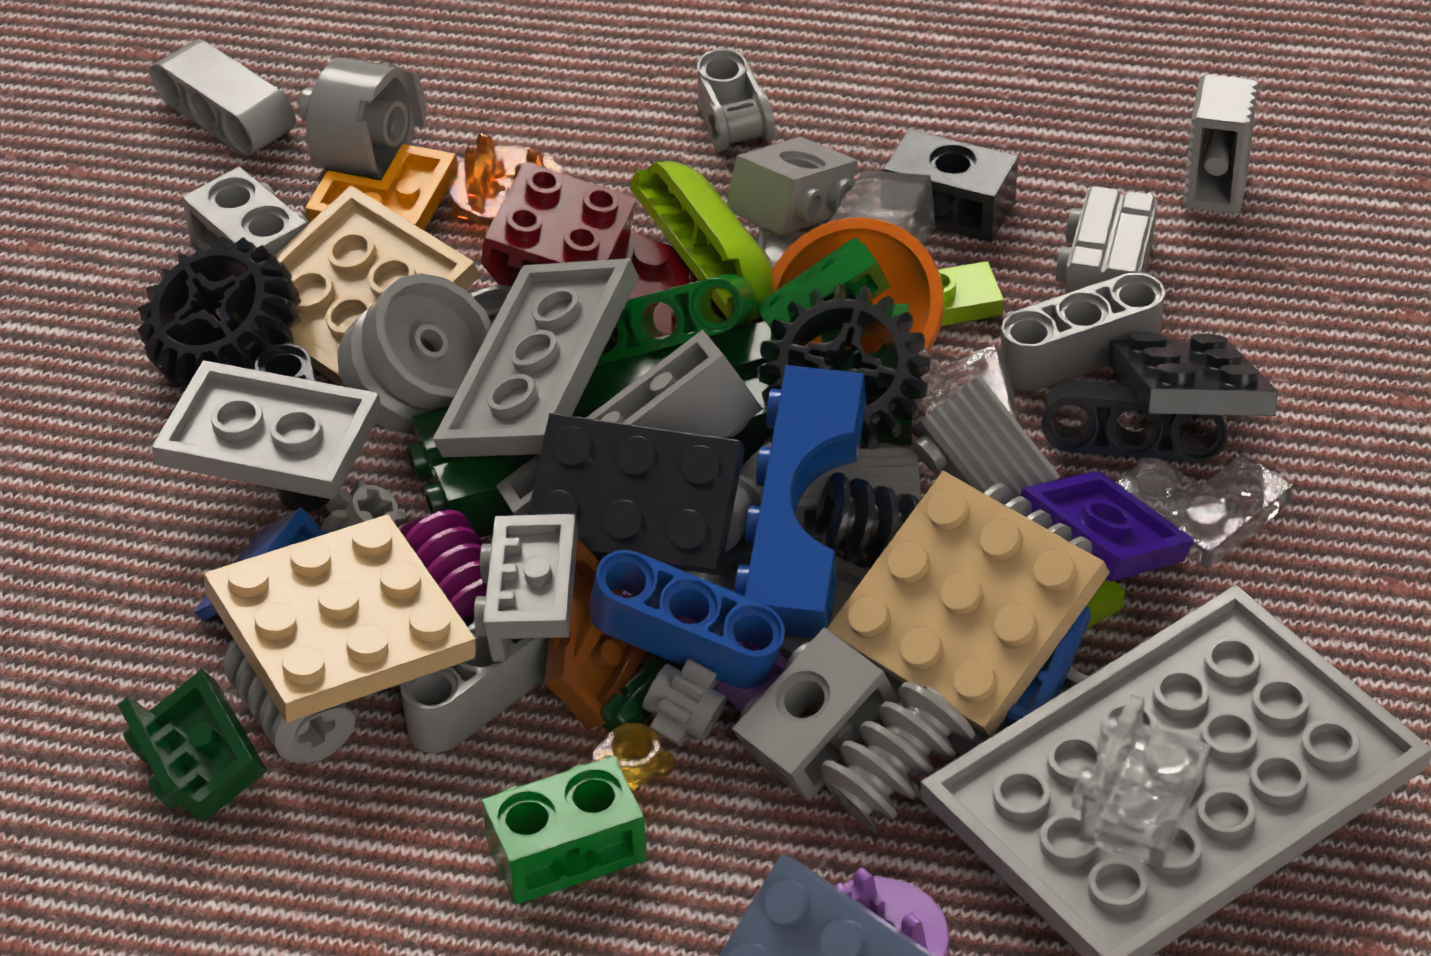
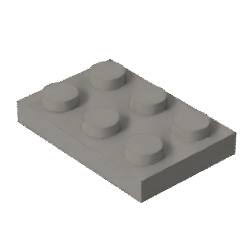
M203 360L152 445L155 463L159 466L335 500L382 412L379 393Z

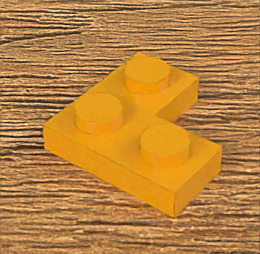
M402 144L381 181L327 170L305 207L307 220L310 223L352 185L414 225L425 230L458 172L456 154Z

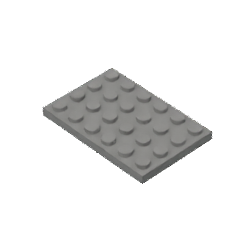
M1234 585L922 780L920 799L1081 956H1152L1429 768L1431 747L1241 588Z

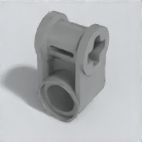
M726 48L713 49L704 53L697 62L698 109L708 128L715 150L719 153L728 151L730 144L760 138L763 142L772 141L775 138V122L772 108L764 91H761L746 58L741 53Z

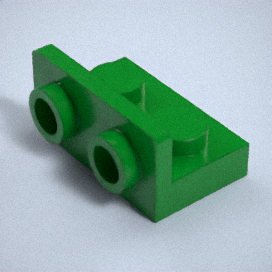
M853 238L758 303L757 310L770 328L773 319L792 323L787 311V306L791 301L799 303L806 310L811 308L809 293L813 289L819 290L825 302L834 300V287L839 283L845 286L847 299L856 300L858 291L866 286L871 290L872 300L890 288L891 285L864 243L861 244L857 238Z

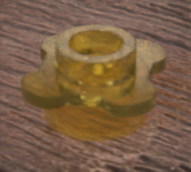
M630 723L615 728L609 733L605 743L599 744L593 751V762L611 756L615 757L633 794L638 792L641 786L648 783L652 778L656 776L666 777L674 769L673 755L670 752L661 751L660 740L656 732L642 724Z

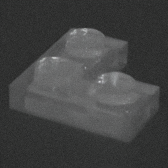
M1241 454L1202 486L1163 460L1146 458L1116 481L1118 485L1195 539L1187 556L1206 569H1209L1290 504L1293 486L1245 454Z

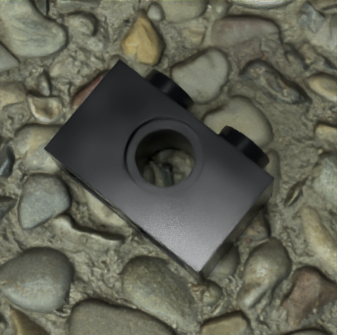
M909 129L884 167L882 215L992 243L1015 203L1018 156Z

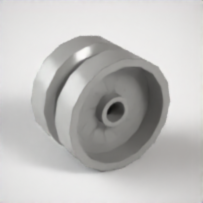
M422 273L399 278L384 290L369 308L345 330L337 350L340 379L344 387L379 393L382 412L376 421L377 424L390 431L415 435L412 416L451 405L492 323L484 308L467 290L446 278Z

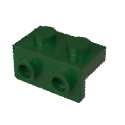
M200 669L150 711L130 696H127L118 704L129 726L123 732L127 744L142 761L150 765L154 774L147 779L148 783L159 800L173 811L181 806L204 823L267 772L265 765L217 681L203 669Z

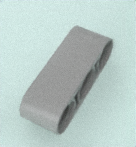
M196 39L154 63L150 68L153 86L164 102L244 156L254 154L293 130L296 126L294 110L289 100L279 89L204 40Z
M1145 273L1123 274L1016 310L1007 315L1002 321L999 374L1002 381L1009 387L1019 391H1035L1110 366L1111 340L1129 341L1130 334L1136 332L1161 334L1165 288L1162 282Z
M472 623L468 626V629L476 639L475 659L400 685L409 741L414 747L430 753L449 751L461 744L545 679L549 638L509 639L507 661L493 662L487 637H477L475 624Z

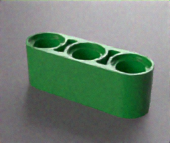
M723 274L629 299L616 323L618 330L617 345L613 350L604 348L597 364H606L686 343L701 330H704L708 336L736 329L746 324L754 315L757 305L756 294L751 284L743 277L735 274ZM717 287L726 289L734 299L735 308L728 320L719 318L711 307V296ZM660 302L672 308L676 315V326L670 335L662 333L654 323L653 314Z

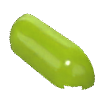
M673 161L653 162L648 169L635 172L629 189L698 281L723 274H735L743 277L751 284L756 294L757 305L773 293V273L767 256L702 174L687 165ZM717 287L713 291L711 298L725 317L729 319L735 308L734 299L726 289ZM757 305L754 311V315L751 317L750 320H754L761 317L759 311L757 310Z

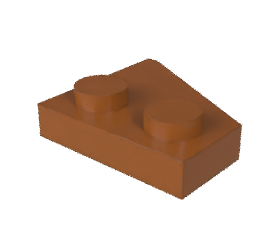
M579 540L577 542L569 637L549 638L545 684L575 717L589 729L605 724L600 715L601 707L615 694L619 693L622 695L620 689L632 678L647 651L605 634L596 628L591 621L588 605L600 562ZM620 589L611 590L617 596H620L625 591Z

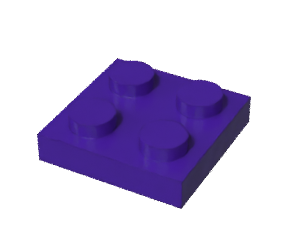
M1099 470L1024 487L1020 493L1021 497L1031 501L1032 512L1041 509L1051 515L1052 526L1062 523L1070 527L1072 531L1071 540L1081 536L1091 541L1093 548L1091 554L1105 562L1110 572L1105 580L1110 582L1183 562L1195 540Z

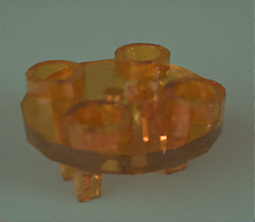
M479 133L476 139L477 149L470 146L466 148L464 160L457 165L449 179L452 212L459 218L469 219L479 225L491 226L524 161L562 173L561 168L551 156L535 148L518 145L494 147L491 136Z

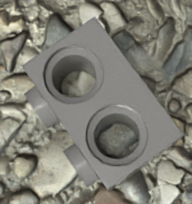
M240 166L182 196L190 241L196 247L198 242L201 241L213 248L221 236L231 240L234 244L244 237L249 242L254 243L256 247L263 245L275 255L309 224L307 218L299 210H291L279 200L267 183H259Z

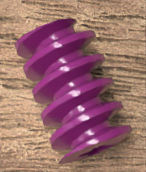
M454 510L438 511L427 517L409 522L400 529L401 533L466 626H470L474 623L475 599L477 596H486L487 584H483L480 570L482 540L471 529V523L465 515Z

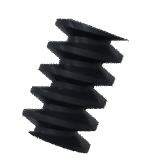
M835 472L828 478L818 503L816 519L817 530L821 534L820 543L836 552L841 541H845V561L856 563L861 558L865 548H868L867 563L871 569L916 508L919 500L912 494L901 493L896 495L892 488L886 486L873 488L864 479L854 478L849 481L844 473Z

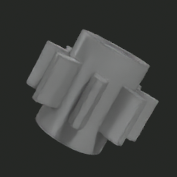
M359 480L350 494L340 489L335 500H329L325 507L330 512V515L322 524L321 531L325 533L334 532L389 514L399 528L405 520L406 514L398 511L397 502L389 490L376 485H366L364 480Z
M690 658L686 661L682 671L667 663L656 676L643 702L642 708L656 715L649 729L680 747L683 745L688 734L703 742L715 726L727 701V696L714 690L718 682L715 679L717 673Z

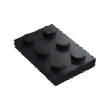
M1136 332L1130 334L1129 341H1110V367L1149 414L1276 416L1278 390L1231 343H1228V338L1224 336L1202 333L1191 335L1190 342H1167V337L1161 334Z
M549 413L528 515L575 514L578 526V541L580 540L596 557L604 558L614 551L630 550L677 569L720 575L745 446L741 440Z

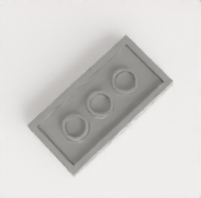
M630 258L522 266L433 437V441L442 457L541 454L549 413L572 416L639 278Z

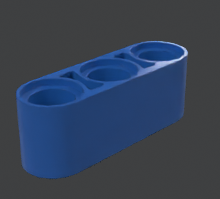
M630 550L614 551L606 555L598 564L588 612L596 628L605 634L682 666L690 658L717 673L716 680L732 687L741 689L756 688L765 683L772 674L785 634L783 621L773 609L638 552ZM611 590H625L634 597H620L612 593ZM674 616H688L695 620L697 624L682 623ZM738 642H751L758 646L760 650L752 651L745 649Z

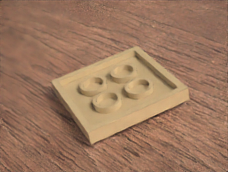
M352 185L275 254L279 263L282 262L292 274L291 279L302 301L296 307L299 311L301 323L290 328L293 333L294 343L307 350L312 368L339 386L344 385L338 373L337 350L345 330L396 280L422 273L446 278L466 290L480 277L474 261Z
M942 471L826 629L899 682H912L923 688L927 686L935 689L963 715L971 726L992 737L1006 718L1008 710L1013 704L1017 703L1110 572L1103 560L949 473Z
M389 514L204 573L206 595L286 723L475 659V637Z

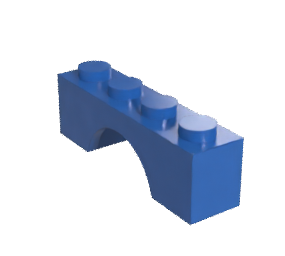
M785 365L782 388L771 389L769 393L766 424L767 428H774L771 447L761 446L758 454L756 485L764 486L761 506L750 505L748 510L745 542L746 545H753L750 566L739 565L735 593L762 603L776 611L783 621L784 635L814 638L824 627L827 628L831 623L838 582L835 552L813 539L799 524L795 514L804 492L817 478L836 467L855 463L858 460L867 405L864 373Z

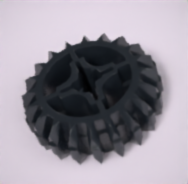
M221 236L213 248L199 241L196 253L189 257L177 252L178 264L171 270L159 268L162 279L161 283L145 287L150 302L138 308L143 324L137 330L141 341L145 344L144 349L147 352L148 359L156 368H159V371L168 381L174 382L177 386L182 384L186 389L203 360L255 370L256 358L265 349L269 348L271 352V348L274 345L295 344L290 328L301 323L299 311L296 307L302 301L291 279L292 274L282 262L279 263L272 251L266 249L263 245L256 247L254 243L249 242L244 237L234 244L231 240ZM217 311L219 312V314H220L221 317L223 318V321L221 320V318H220L219 315L217 314Z
M839 283L834 287V300L825 302L819 290L813 289L809 293L811 308L806 310L799 303L791 301L787 306V311L792 323L773 319L770 324V330L776 340H768L761 343V357L768 361L757 368L759 382L769 385L762 391L764 405L767 406L771 389L782 388L785 365L840 370L843 362H847L851 349L854 369H848L847 372L864 373L866 395L878 397L880 392H884L877 401L866 406L861 437L864 438L868 449L873 450L879 447L877 431L882 429L888 436L897 438L901 434V425L896 416L906 420H914L918 415V406L912 399H920L927 396L928 383L920 377L930 372V358L919 354L925 348V337L922 333H909L913 326V317L909 312L900 313L892 317L894 300L889 295L873 306L871 305V290L866 286L858 291L856 300L847 299L845 286ZM841 329L838 337L831 342L825 344L810 342L820 334ZM865 332L877 338L888 348L895 360L897 370L882 366L881 359L874 358L863 350Z

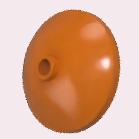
M866 217L834 220L802 235L790 245L775 264L772 270L773 293L849 240L857 238L861 244L864 243L891 285L890 288L872 299L871 305H876L888 295L894 300V304H909V313L913 317V326L909 332L922 333L925 337V348L919 354L926 356L937 338L944 314V290L939 271L926 248L913 235L899 226L880 219ZM821 335L811 342L822 344ZM864 335L863 350L867 354L876 352L882 346V343L877 338Z

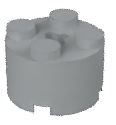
M337 57L323 69L314 87L304 89L298 106L301 119L306 121L310 160L315 168L374 179L383 178L402 144L420 147V144L412 143L415 125L425 127L426 102L421 82L413 72L404 71L403 68L395 65Z

